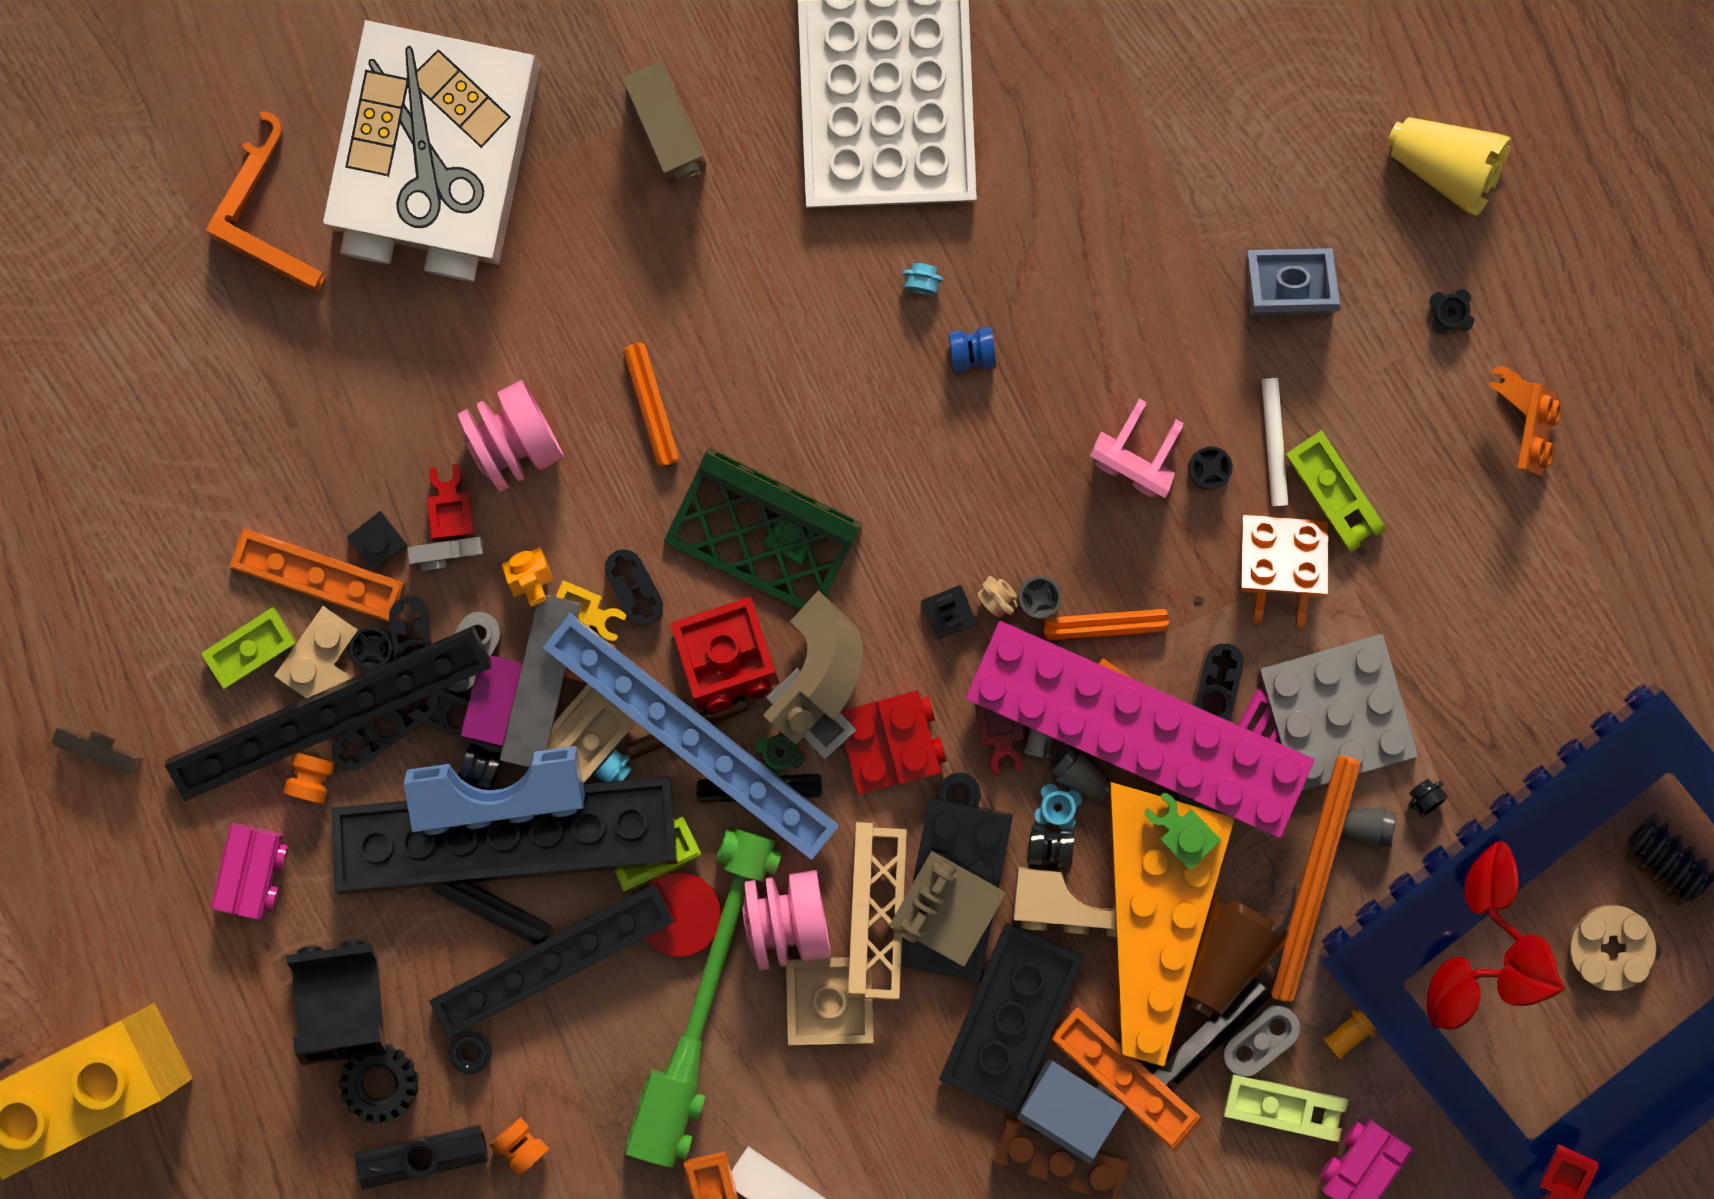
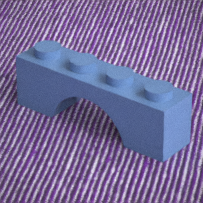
M577 746L534 752L531 765L526 774L515 784L499 790H483L467 784L454 772L450 764L409 769L404 780L412 832L424 831L428 835L440 834L449 830V827L466 825L470 829L483 828L490 825L492 821L509 819L513 823H520L534 818V815L551 813L555 817L568 816L575 813L577 809L583 808L585 796Z

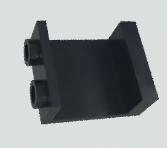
M353 940L341 943L340 948L327 950L317 946H310L299 949L297 954L286 955L287 965L293 973L298 1037H293L294 1052L301 1065L387 1054L378 956L371 943L365 944L363 941Z

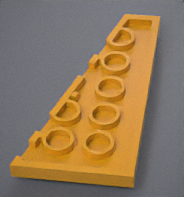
M1110 782L1121 1053L1125 1056L1164 1066L1235 818L1176 801L1177 813L1181 817L1189 809H1192L1221 839L1195 867L1189 870L1159 839L1168 829L1164 825L1151 823L1144 814V811L1149 808L1154 815L1162 817L1168 811L1167 803L1160 796Z

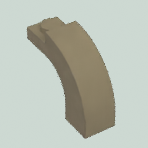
M819 590L790 621L804 635L807 642V656L804 666L793 683L763 715L795 744L804 737L824 713L832 720L840 713L857 684L863 662V643L858 628L851 619Z

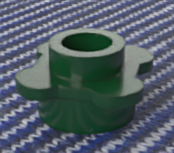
M781 731L770 738L761 737L755 744L756 751L763 756L766 763L765 767L777 776L780 775L782 770L791 766L798 768L804 762V754L798 751L795 743ZM778 748H781L784 751V754L781 757L776 755V750Z

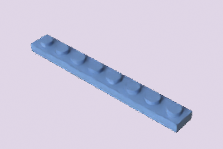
M572 613L566 616L542 648L809 859L812 860L837 830L838 824Z

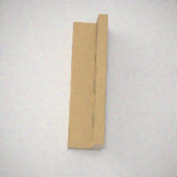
M856 822L848 998L899 1000L902 936L900 934L902 932L890 926L894 931L893 941L879 952L868 940V929L880 918L889 925L892 920L886 913L895 906V916L904 900L907 829L873 828V823ZM872 838L898 839L897 856L885 867L872 855ZM871 863L879 870L872 878ZM895 864H897L896 880L888 872ZM882 876L895 888V898L883 909L870 897V887ZM869 905L877 912L870 921ZM867 947L875 955V957L868 963ZM893 948L891 965L884 956ZM879 960L892 973L891 990L866 989V972Z

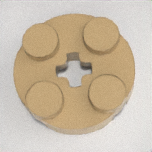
M1602 905L1587 912V915L1582 917L1578 924L1576 923L1570 933L1568 952L1571 964L1584 980L1602 990L1620 991L1628 989L1646 979L1655 960L1656 941L1653 931L1645 918L1623 906ZM1609 936H1616L1617 942L1623 944V952L1617 953L1614 960H1609L1608 953L1601 952V945L1609 942Z

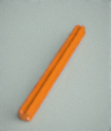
M1339 755L1334 763L1287 929L1289 936L1283 944L1270 989V996L1279 1001L1292 1002L1295 998L1360 769V761L1349 756Z

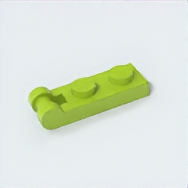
M1322 430L1285 454L1350 554L1360 548V542L1373 534L1374 537H1377L1386 531L1383 522ZM1357 510L1363 520L1350 528L1344 517Z

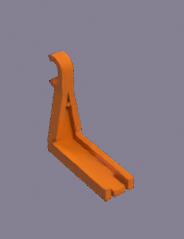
M259 112L262 122L273 126L272 133L263 147H254L250 142L242 144L249 156L212 217L206 232L209 238L318 295L326 280L322 277L323 272L230 224H237L268 161L282 138L283 130L279 119L272 113Z

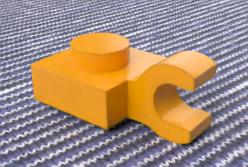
M541 547L532 551L519 552L509 561L502 563L507 583L514 597L526 593L531 607L547 600L542 585L553 581V577Z

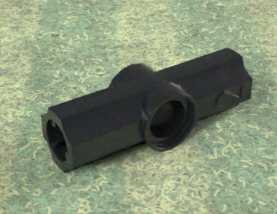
M481 1125L431 1136H418L409 1141L359 1151L354 1154L356 1171L362 1190L412 1178H426L434 1173L489 1161L487 1144ZM417 1146L427 1148L433 1156L432 1164L428 1167L416 1166L411 1159L412 1149Z

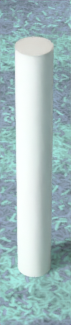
M1278 378L1261 379L1271 506H1286L1289 504Z

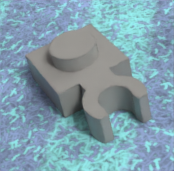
M482 537L407 547L409 564H420L421 572L447 568L446 560L485 554Z

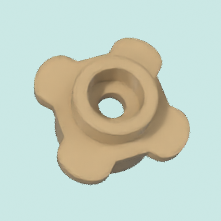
M989 576L986 579L987 581L982 584L983 588L978 592L979 599L996 617L1001 618L1006 613L1011 615L1018 608L1015 601L1017 598L1016 593L1003 579L997 581L992 576Z

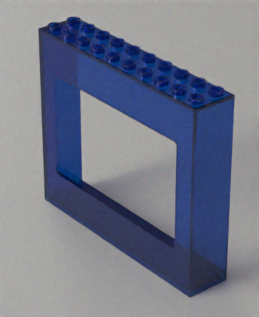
M1643 683L1632 690L1623 699L1627 703L1626 706L1616 714H1612L1609 710L1598 717L1590 725V728L1593 730L1591 734L1582 741L1575 737L1563 745L1556 752L1559 757L1557 761L1547 769L1542 764L1533 769L1522 779L1525 783L1522 789L1513 796L1507 791L1489 805L1492 813L1480 822L1475 818L1468 821L1455 833L1458 840L1446 849L1442 845L1433 849L1421 860L1424 864L1423 868L1413 876L1409 872L1399 876L1388 886L1390 890L1388 896L1379 903L1375 898L1371 899L1356 911L1354 915L1357 919L1346 929L1339 925L1321 940L1324 944L1319 950L1321 962L1515 1199H1538L1541 1195L1549 1193L1548 1190L1540 1187V1180L1558 1144L1598 1162L1599 1168L1583 1199H1609L1714 1117V997L1535 1138H1528L1439 1029L1432 1028L1428 1015L1404 987V982L1489 915V912L1479 915L1469 909L1464 897V884L1471 866L1495 842L1501 840L1507 843L1513 853L1518 870V892L1666 773H1671L1675 776L1714 824V752L1667 694L1655 683L1649 687H1646Z

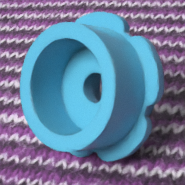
M912 263L911 270H904L902 272V275L905 277L903 288L917 294L936 295L939 283H943L944 280L940 275H936L937 267L923 263Z
M614 749L594 771L593 775L602 783L623 781L632 769L626 764L629 756L627 754L623 756Z

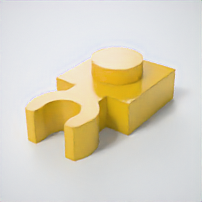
M562 580L556 597L582 603L578 619L589 628L591 625L597 627L599 634L603 638L616 641L618 635L607 630L606 621L612 616L626 620V613L616 608H610L605 611L599 609L602 596Z

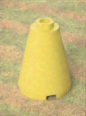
M1408 117L1404 123L1396 122L1389 135L1387 145L1392 147L1391 156L1465 212L1476 217L1488 202L1487 199L1481 197L1483 192L1488 193L1491 187L1495 189L1510 153L1511 146L1508 144L1512 141V138L1503 134Z

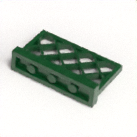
M709 448L705 452L698 467L699 469L663 542L799 609H802L808 601L797 596L792 583L794 579L814 573L819 591L826 597L862 522ZM704 478L720 485L725 502L703 509L698 490ZM729 490L741 496L731 499ZM694 500L697 511L687 514ZM751 500L759 505L764 520L741 528L734 504ZM728 507L735 530L713 537L705 514ZM767 509L779 515L770 518ZM699 516L707 539L691 544L676 535L683 521ZM784 519L797 523L802 539L779 547L772 523ZM766 526L774 549L751 556L744 533ZM804 527L818 534L807 537V533ZM738 535L745 558L729 563L720 558L715 542ZM826 537L842 545L835 560L818 565L810 542ZM709 545L712 554L701 549L700 547ZM804 545L812 567L789 574L781 552ZM776 554L784 577L768 582L758 576L753 561ZM748 564L750 572L741 569L738 566ZM830 568L823 581L820 571ZM786 582L789 592L776 585Z

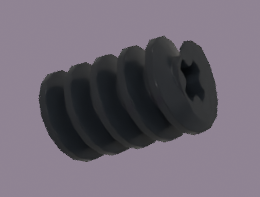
M1655 812L1646 818L1629 837L1628 844L1630 847L1625 858L1629 860L1640 854L1643 858L1638 869L1643 871L1653 866L1655 868L1651 878L1653 883L1664 877L1667 878L1668 881L1663 892L1667 895L1679 889L1681 892L1676 904L1680 906L1690 900L1693 901L1714 881V870L1707 873L1710 866V861L1707 858L1695 861L1698 851L1694 846H1689L1682 850L1685 842L1682 835H1676L1669 839L1672 831V826L1669 823L1656 827L1660 817Z

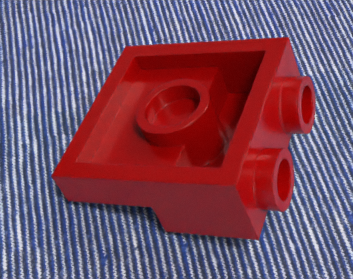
M747 597L670 623L698 710L706 708L710 713L720 712L732 705L731 699L747 695L749 699H760L772 692L771 686L780 684L752 597Z
M918 690L840 711L856 729L844 741L859 795L941 773L939 764L947 762L941 738L932 739L928 727L929 722L936 721L929 696L920 698Z

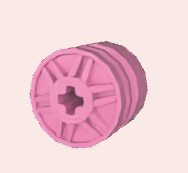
M522 379L497 392L502 408L501 413L495 415L484 401L477 403L478 410L484 420L480 424H477L468 409L458 413L466 446L482 474L494 483L499 492L510 488L503 469L509 466L518 482L525 479L520 462L521 459L528 457L532 464L541 471L565 458L543 413Z
M817 870L789 874L788 894L779 895L776 883L772 877L766 878L767 898L759 899L756 880L745 882V896L742 906L748 947L757 960L759 971L770 969L769 949L776 948L780 967L787 966L788 946L797 945L803 963L831 959Z

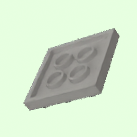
M1377 634L1258 669L1270 703L1269 706L1274 725L1277 727L1280 744L1315 759L1302 790L1329 783L1336 757L1339 755L1349 756L1360 761L1358 774L1418 757L1383 634Z

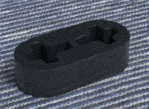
M621 549L613 552L605 562V574L626 615L632 622L639 625L654 623L660 618L664 604L643 561L631 550ZM619 557H623L625 561L633 560L636 564V567L631 570L636 584L630 587L623 576L615 577L612 570L617 568L616 559ZM637 588L640 589L645 599L653 597L656 605L651 608L653 615L649 618H646L643 613L635 615L632 608L637 605V600L632 591Z

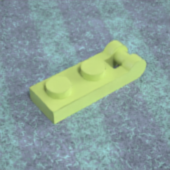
M1232 1073L1223 1116L1339 1142L1342 1128L1338 1127L1341 1113H1346L1349 1100L1335 1095L1318 1093ZM1314 1106L1325 1108L1322 1123L1311 1122Z

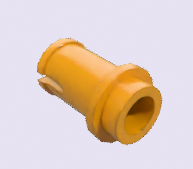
M1365 1007L1358 1011L1353 1009L1351 1011L1353 1015L1330 1035L1323 1038L1340 1059H1343L1349 1051L1370 1035L1373 1038L1376 1035L1374 1031L1380 1025Z

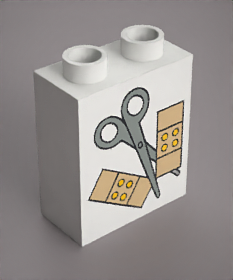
M365 20L323 224L332 231L344 233L340 254L390 265L394 244L428 251L424 272L474 282L478 261L499 265L540 71V64L535 55Z

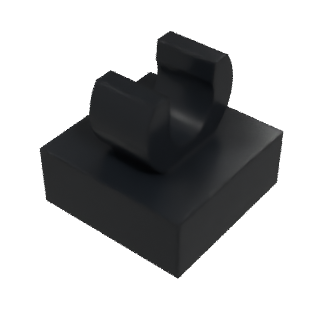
M962 585L922 600L937 640L977 624Z

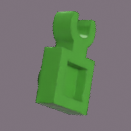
M1162 793L1160 797L1168 805L1167 813L1162 817H1157L1147 808L1144 814L1151 823L1164 825L1168 829L1159 839L1191 870L1221 839L1192 809H1189L1181 817L1177 813L1178 808L1175 799L1167 793Z

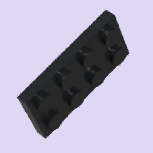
M929 797L912 884L930 852L933 851L999 888L1013 814ZM992 919L965 966L956 963L919 941L912 943L902 937L901 967L980 982Z
M1005 922L939 1080L1018 1114L1084 955Z

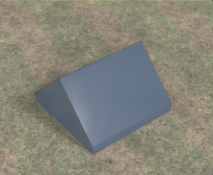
M1333 248L1247 251L1248 317L1334 315L1340 311Z
M1047 1060L1017 1118L1090 1164L1119 1119L1125 1106L1057 1063Z

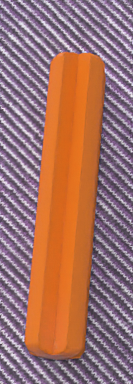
M644 343L631 344L623 349V353L657 464L660 467L668 466L678 462L679 455L649 355Z
M1165 609L1050 617L1043 619V636L1045 640L1050 641L1166 632L1169 629V617Z

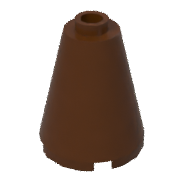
M1213 894L1184 995L1190 999L1188 1008L1209 1019L1213 1012L1222 1015L1283 946L1289 936L1288 932L1282 929L1278 936L1271 931L1274 924L1273 921L1232 899L1227 907L1219 904L1222 896L1219 894Z

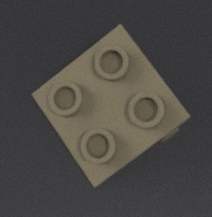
M931 851L889 925L901 931L900 935L912 943L919 941L956 963L965 966L1006 892Z

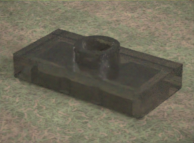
M65 727L56 728L51 741L54 746L127 774L138 772L143 760L140 756L114 747V738L96 731H91L88 737Z

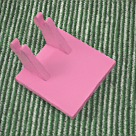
M1139 399L1118 437L1114 439L1101 431L1090 456L1096 459L1095 465L1104 472L1113 476L1121 473L1134 481L1132 485L1143 494L1150 497H1155L1158 494L1165 498L1170 490L1175 472L1162 466V463L1184 423L1177 419L1175 420L1152 463H1149L1123 448L1147 403Z

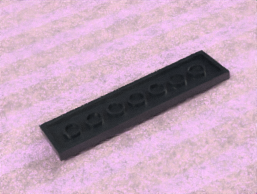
M671 777L583 784L585 792L583 808L577 809L571 815L555 817L551 813L534 815V818L520 823L510 822L509 819L496 820L486 827L477 829L467 828L466 825L449 827V830L435 835L425 834L424 831L412 832L407 801L332 807L335 892L337 894L678 864Z

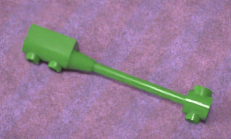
M735 828L734 832L725 830L716 862L723 864L724 870L734 873V877L685 1033L681 1035L665 1072L649 1068L624 1148L625 1154L666 1167H674L676 1159L685 1161L687 1158L692 1136L684 1134L689 1118L699 1119L705 1100V1095L697 1093L702 1046L700 1039L744 902L745 882L750 881V879L763 882L766 873L774 876L777 871L782 851L774 849L776 843L774 839L739 828Z

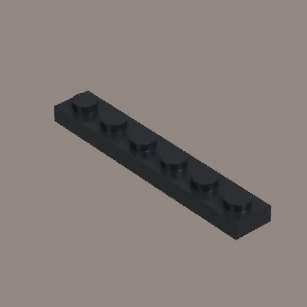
M656 883L429 1000L449 1039L676 922V919Z

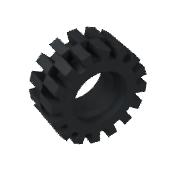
M386 1044L387 1054L348 1059V1062L343 1066L341 1079L339 1080V1088H341L342 1092L340 1097L342 1103L346 1102L347 1110L351 1114L355 1113L358 1115V1119L364 1122L366 1120L372 1121V1124H380L383 1121L390 1122L402 1115L413 1103L419 1087L417 1086L418 1072L414 1070L413 1066L415 1064L412 1059H408L404 1055L405 1052L400 1048L397 1050L392 1048L393 1045ZM374 1067L387 1069L395 1079L394 1092L390 1097L383 1100L369 1097L363 1089V1077L369 1069Z

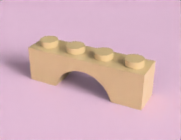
M1017 866L1013 919L1022 921L1021 928L1047 930V923L1063 924V932L1074 934H1089L1090 927L1107 928L1106 936L1117 937L1115 906L1096 908L1081 903L1068 891L1060 871Z

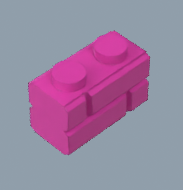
M237 823L230 824L210 908L259 920L265 918L266 911L273 912L279 894V887L272 886L276 869L283 871L289 850L288 845L282 844L284 834Z
M1368 1117L1363 1124L1356 1121L1343 1140V1143L1348 1146L1339 1160L1332 1157L1321 1171L1319 1178L1324 1182L1320 1188L1333 1199H1381L1414 1149Z

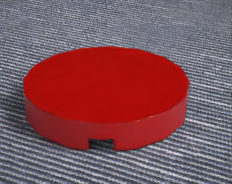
M670 872L653 880L648 887L656 883L658 884L676 922L645 937L644 940L656 951L672 957L690 956L704 949L715 937L721 918V903L714 888L702 877L687 872Z

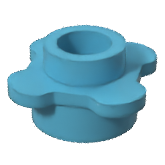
M1052 783L1046 784L1041 789L1043 798L1040 808L1036 809L1034 813L1036 821L1042 825L1052 823L1059 825L1060 829L1071 830L1076 824L1074 819L1076 807L1082 802L1080 793L1074 790L1069 792L1059 790ZM1056 803L1062 805L1061 811H1055L1054 805Z

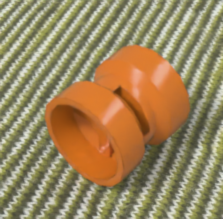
M303 752L293 754L291 765L296 776L286 780L283 793L324 804L328 790L322 785V782H326L327 777L333 774L336 762Z
M522 1117L513 1122L489 1145L497 1155H504L507 1158L509 1168L517 1177L529 1169L549 1149L542 1139L534 1138L529 1133V1125ZM525 1138L526 1140L511 1153L510 1150Z

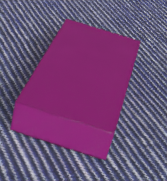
M489 655L492 667L475 676L460 737L502 748L523 663Z

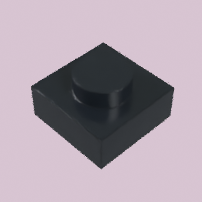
M379 511L347 536L348 540L373 571L408 545L382 511Z

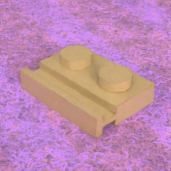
M587 684L553 723L547 750L577 746L584 784L636 723Z

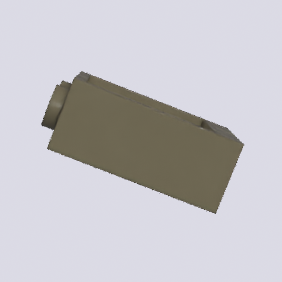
M657 62L623 77L622 79L667 181L676 178L677 183L680 184L701 174L699 167L706 165V161L663 62Z

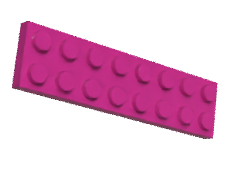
M1000 620L965 697L966 700L1279 838L1283 834L1315 761L1314 758Z

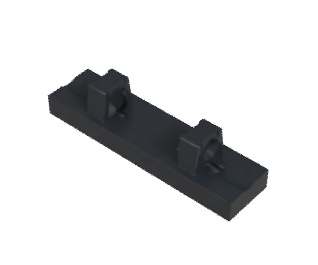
M1254 978L1222 1015L1214 1014L1169 1059L1166 1058L1164 1066L1147 1062L1155 1071L1153 1075L1173 1092L1271 997L1269 991Z

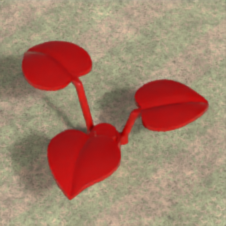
M1501 840L1491 845L1471 866L1464 884V897L1467 906L1473 913L1483 915L1489 912L1490 918L1515 939L1516 942L1504 955L1503 964L1505 967L1503 969H1476L1471 971L1470 962L1461 956L1447 960L1437 969L1429 984L1426 999L1428 1020L1434 1029H1458L1473 1018L1481 998L1480 986L1476 980L1482 977L1498 978L1497 990L1499 996L1505 1003L1513 1006L1537 1004L1558 995L1566 989L1557 972L1556 959L1547 941L1535 934L1521 935L1499 914L1498 909H1507L1513 904L1518 890V870L1513 853L1507 843Z

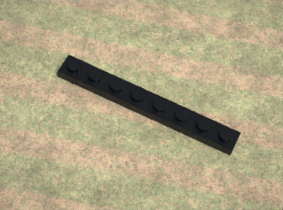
M471 626L170 757L166 760L165 768L183 800L187 801L491 669L492 661L474 626Z

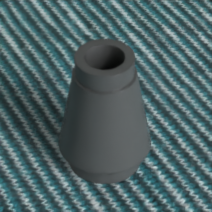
M1067 744L1063 747L1049 766V771L1055 775V781L1094 800L1096 803L1102 802L1110 793L1111 781L1108 780V777L1086 752Z
M1386 807L1348 809L1341 837L1381 849L1382 845L1392 846L1396 813L1387 812Z

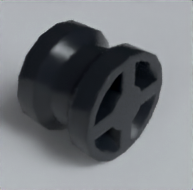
M1208 446L1192 455L1188 463V474L1196 486L1212 490L1223 486L1229 480L1233 464L1225 450Z
M471 743L460 766L458 776L467 784L471 783L478 786L479 789L491 790L501 766V754L497 752L487 754L482 752L478 745Z

